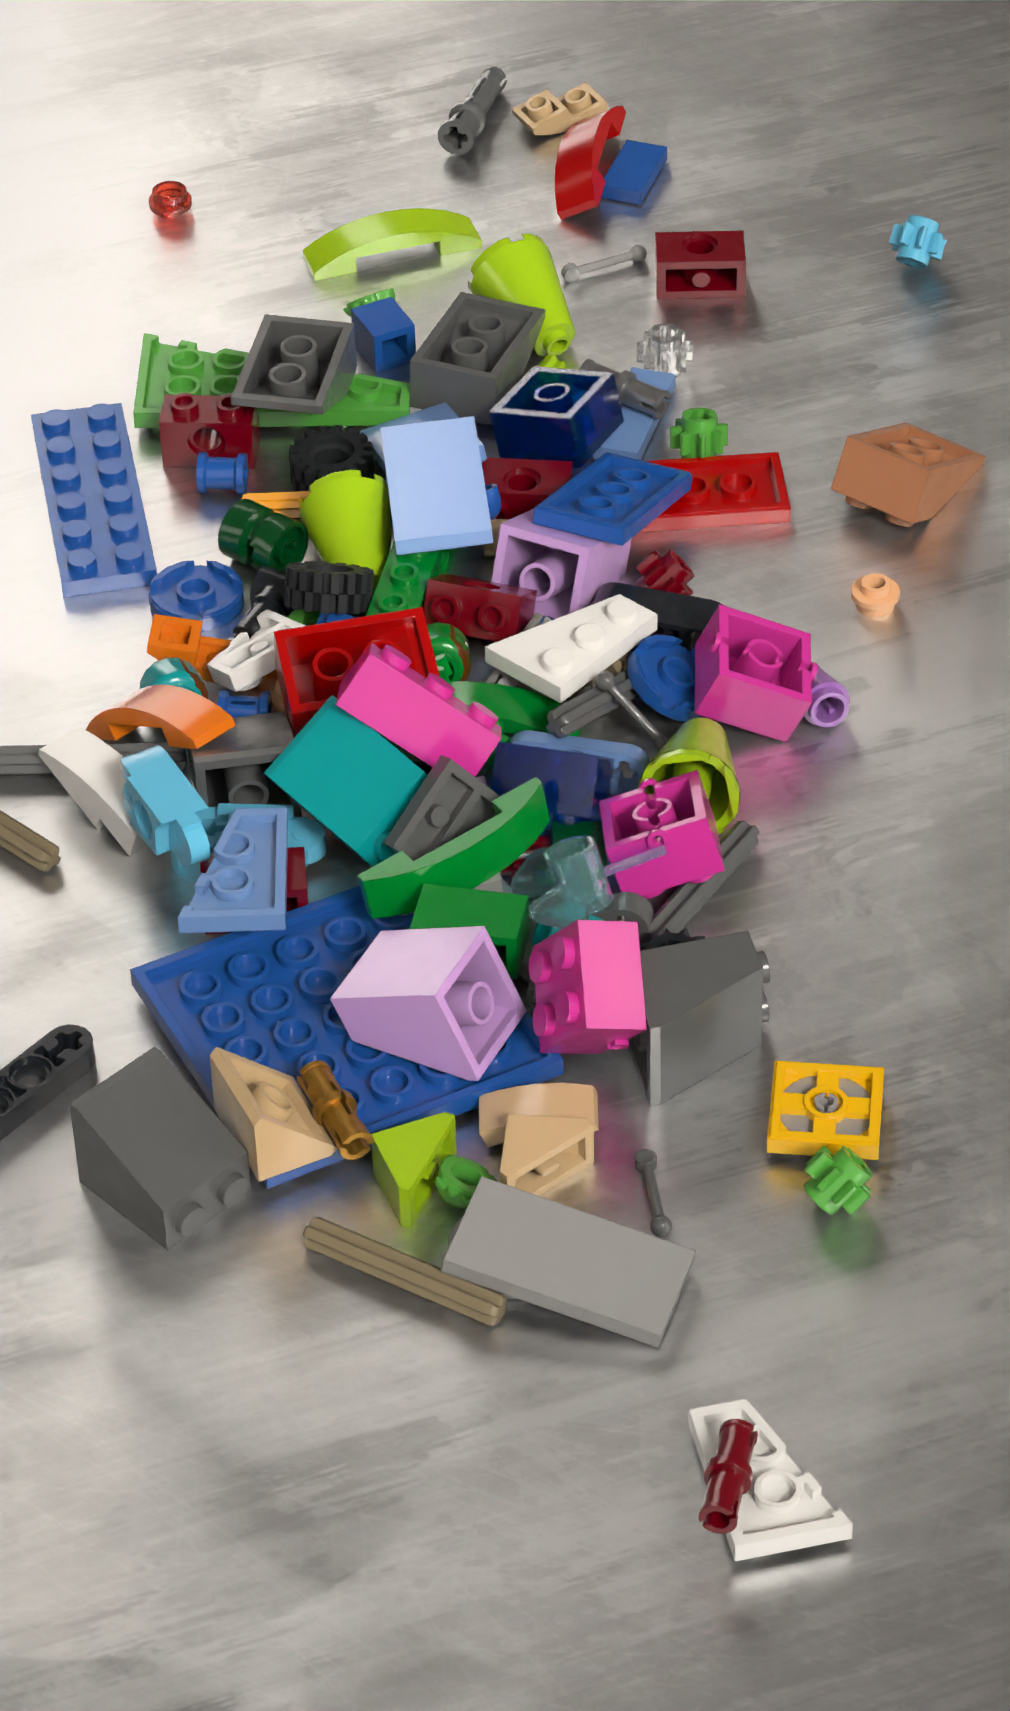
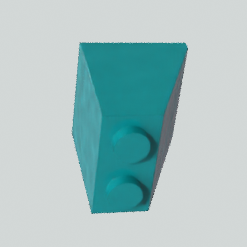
M332 695L268 767L264 774L328 832L373 867L397 854L385 845L384 841L422 785L427 774L374 729L336 705L337 698Z

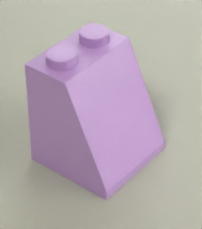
M534 509L501 523L491 582L537 590L534 614L541 613L543 616L557 619L590 606L598 589L603 584L620 581L626 572L632 538L621 546L533 524Z
M485 926L380 931L330 998L352 1041L469 1081H479L527 1012Z

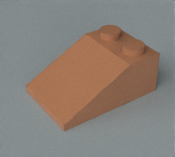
M901 423L847 436L831 489L846 495L845 502L861 509L876 508L886 513L885 518L888 521L900 526L911 527L915 523L932 519L984 465L986 456L909 423Z

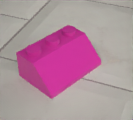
M371 643L340 682L336 705L431 767L435 765L440 755L452 759L476 777L501 740L502 727L496 724L499 718L491 710L478 702L473 701L468 706L454 697L455 689L439 676L429 673L425 678L409 667L412 663L411 660L396 648L385 645L382 650Z

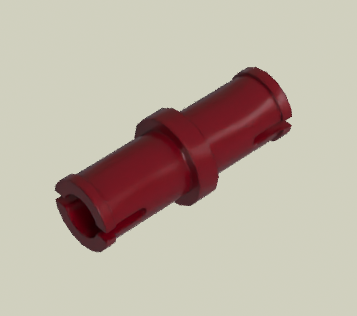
M729 1419L723 1422L719 1430L715 1457H712L706 1464L704 1481L707 1489L698 1519L699 1522L703 1521L702 1526L713 1533L725 1534L737 1527L742 1495L746 1494L751 1487L753 1471L750 1461L754 1445L757 1442L758 1432L753 1431L754 1426L751 1423L742 1419Z

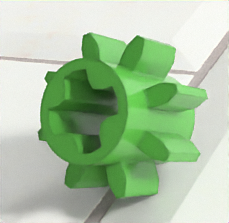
M708 408L687 409L683 411L682 419L676 418L675 426L670 427V448L680 449L681 458L716 456V453H723V446L728 445V424L718 423L716 412Z
M823 1146L806 1163L807 1167L804 1170L811 1178L803 1184V1187L810 1198L828 1214L834 1215L843 1206L850 1215H853L871 1197L869 1194L872 1191L865 1183L873 1176V1173L866 1163L850 1148L842 1146L833 1154L826 1146Z

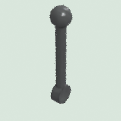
M609 671L600 672L596 676L598 688L604 691L608 690L650 736L654 745L660 751L669 739L663 733H659L616 686L615 677Z
M642 1149L635 1154V1167L643 1172L653 1214L650 1230L654 1235L664 1237L671 1232L672 1223L664 1215L654 1174V1169L657 1167V1155L653 1150Z

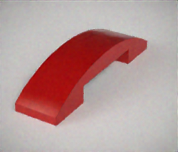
M623 105L615 106L577 121L565 132L559 146L555 166V200L557 214L561 220L599 206L605 180L598 170V165L606 140L620 135L626 115Z

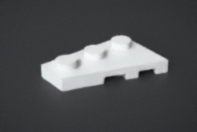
M618 594L485 646V662L555 701L562 703L600 672L604 671L638 645L644 638L657 630V614Z
M746 1398L689 1409V1428L704 1472L707 1462L712 1457H715L719 1430L723 1422L729 1419H742L751 1423L754 1426L753 1431L758 1432L757 1442L754 1445L750 1461L753 1471L751 1487L746 1494L742 1495L737 1527L733 1531L725 1533L734 1561L852 1539V1521L841 1509L837 1511L833 1509L821 1494L822 1486L810 1472L804 1474L787 1455L786 1444Z

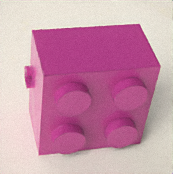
M719 604L695 643V714L787 743L812 704L811 683L817 674L818 664L811 662L810 633Z
M698 770L661 782L648 778L640 783L638 789L599 801L605 850L621 892L637 893L646 899H650L660 895L665 889L687 882L692 884L701 883L713 877L714 874L725 871L716 820ZM648 785L654 786V793L647 794L645 787Z
M576 920L532 946V953L529 959V976L531 981L535 983L536 1007L533 1013V1029L535 1034L539 1036L540 1053L601 1054L607 1050L629 1048L628 1039L647 1030L638 922Z

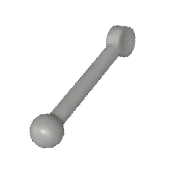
M635 245L629 252L584 265L576 266L574 263H568L562 268L561 275L567 282H574L584 273L630 260L641 262L646 258L647 252L643 246Z

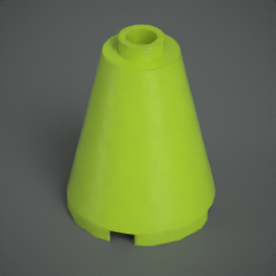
M530 233L521 234L524 240L511 242L508 237L501 239L484 250L473 263L471 272L474 276L472 283L468 281V288L475 295L545 309V319L533 350L538 355L544 357L548 355L557 356L564 353L574 339L575 329L549 248L540 237Z
M360 470L330 473L315 480L309 486L310 494L304 501L302 497L300 498L298 505L301 522L307 528L308 535L323 562L333 564L337 562L346 563L345 565L355 564L360 565V567L373 569L374 595L391 547L392 516L387 482L374 474L375 480L362 477Z
M693 718L686 721L646 766L641 774L638 788L640 783L648 778L661 782L698 770L716 820L718 835H720L738 813L741 796L740 787L724 729L711 719ZM648 785L645 787L647 794L654 793V786Z

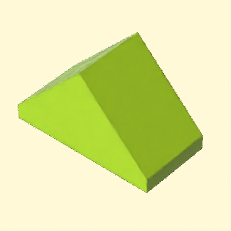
M443 1112L371 1134L374 1140L372 1144L373 1173L400 1225L412 1229L436 1189L435 1179L437 1178L438 1169L447 1155L456 1156L457 1154L454 1114Z

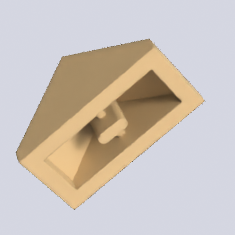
M508 1114L500 1166V1183L541 1196L594 1163V1124L587 1118Z

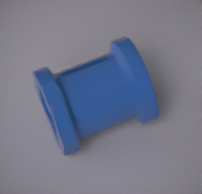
M207 452L198 453L196 486L199 494H206L208 489L236 490L238 495H244L247 492L248 458L246 453H239L234 458L209 457Z
M220 690L217 705L233 718L272 713L271 692H262L260 696L230 695L228 690Z

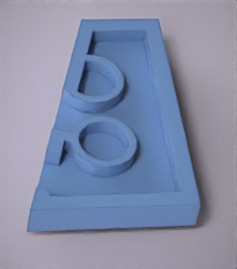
M287 807L235 809L213 849L214 859L207 872L201 873L194 885V897L189 906H183L178 916L179 933L286 930Z

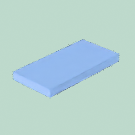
M474 416L381 427L396 554L404 555L493 543Z

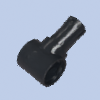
M268 565L262 566L258 570L250 590L251 609L233 629V633H235L234 638L243 632H247L249 638H251L261 628L257 616L267 609L285 617H289L295 610L292 607H286L284 604L286 571Z

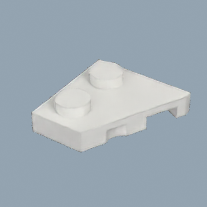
M268 609L257 616L261 628L251 638H249L247 632L238 634L230 642L228 648L216 655L207 664L213 681L235 692L246 691L256 687L262 682L263 676L276 669L274 631L306 625Z

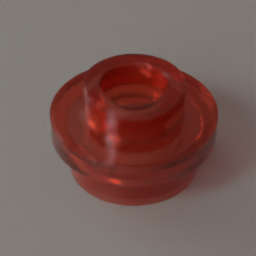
M163 181L156 184L148 200L150 210L165 219L178 218L192 206L190 193L186 191V186L178 181Z

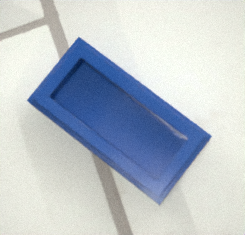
M626 140L604 177L605 186L601 198L641 205L667 161V147Z

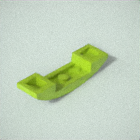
M413 208L386 211L354 220L326 233L302 251L303 259L314 281L357 273L356 258L429 243H434L440 256L482 248V240L467 216L446 210Z

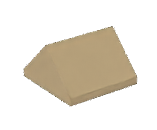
M218 1047L211 1052L209 1056L215 1111L226 1128L248 1152L249 1167L259 1182L332 1156L338 1149L326 1128L317 1124L312 1114L313 1107L294 1077Z

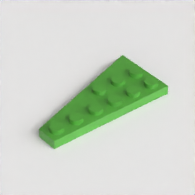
M144 333L133 410L134 428L159 430V418L165 394L190 393L193 395L212 396L233 394L249 353L227 348L219 350L217 353L199 351L197 343L181 340L178 346L159 343L158 335ZM357 374L353 377L347 395L324 414L258 408L259 427L302 428L305 426L343 425V428L349 426H376L410 414V383Z

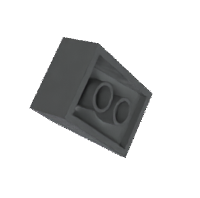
M460 292L410 360V407L423 410L446 402L459 418L474 416L476 424L496 426L504 415V404L518 389L519 380L523 376L544 322L545 309Z
M265 314L231 396V404L324 414L347 395L357 369L354 323Z

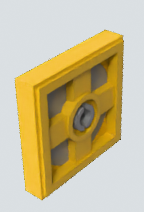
M774 1061L767 1153L814 1156L823 1146H826L833 1154L842 1146H846L861 1159L878 1160L884 1067Z

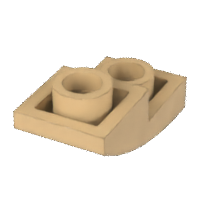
M584 82L558 98L546 89L513 108L512 112L514 117L532 134L552 135L564 133L575 122L609 108L607 101L590 85Z
M578 1083L530 1084L489 1092L479 1097V1134L488 1148L504 1143L508 1114L587 1118L594 1124V1131L599 1130L598 1095L593 1085Z

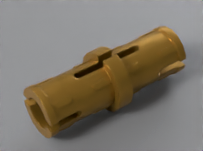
M317 1060L306 1064L299 1071L303 1076H297V1082L313 1105L312 1114L317 1124L324 1126L330 1133L339 1153L344 1159L354 1160L363 1157L371 1149L367 1144H373L374 1140L357 1115V1103L352 1094L340 1087L330 1066L325 1061Z

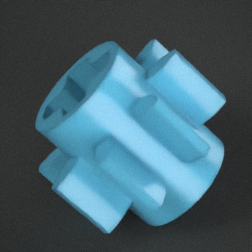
M909 215L904 226L895 223L888 243L893 245L892 250L897 251L895 259L904 265L919 269L927 268L931 258L941 260L947 240L943 239L942 233H938L940 225L932 219L918 215Z

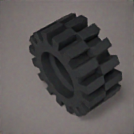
M326 425L318 426V433H314L309 429L304 431V438L297 436L294 439V445L290 444V476L294 491H310L309 486L315 480L330 473L345 470H360L362 477L374 479L371 441L368 442V437L364 433L357 436V429L350 427L346 432H343V425H334V430L327 431Z
M313 561L289 563L286 566L284 604L286 607H292L295 610L304 609L306 612L319 611L324 614H329V612L337 614L367 613L373 596L374 570L368 567H360V565H345L346 563L338 562L336 564L320 561V563Z

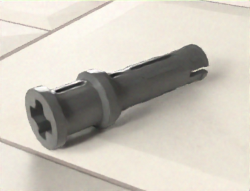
M492 66L484 69L465 101L454 105L449 113V119L441 124L438 130V141L447 152L462 155L466 154L473 147L475 137L482 133L485 128L486 114L494 104L497 96L506 86L507 80H503L506 75L501 69Z

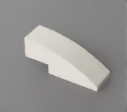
M81 727L39 749L38 755L96 829L105 825L129 857L148 847L130 825V817L123 804V787L126 781L121 772L120 759L123 756Z

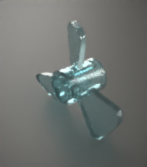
M587 835L574 836L561 840L549 848L541 847L533 851L513 876L510 886L513 894L528 895L529 898L541 896L529 905L532 918L540 924L563 929L576 920H589V913L598 912L612 902L613 894L607 876L668 853L664 844L604 867L595 839Z

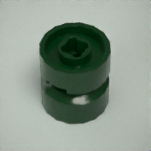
M246 498L237 501L228 510L222 520L218 533V546L223 555L244 565H251L257 571L266 565L286 571L287 564L302 562L309 540L307 528L303 523L284 514L274 513L271 508Z

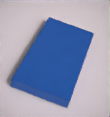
M606 452L534 508L533 524L623 546L691 490L693 474Z

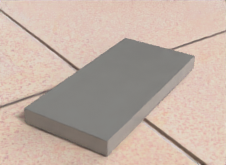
M481 1176L443 1259L441 1272L659 1348L693 1265L696 1250Z

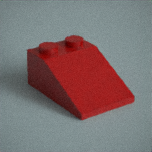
M423 607L274 631L275 667L286 716L294 738L332 695L337 698L340 682L371 643L382 650L385 645L396 648L411 660L412 663L409 667L425 678L429 673L439 676Z

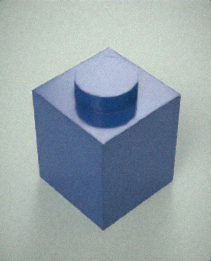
M392 297L351 309V322L354 323L356 350L375 374L410 363L411 358L416 353L415 324Z

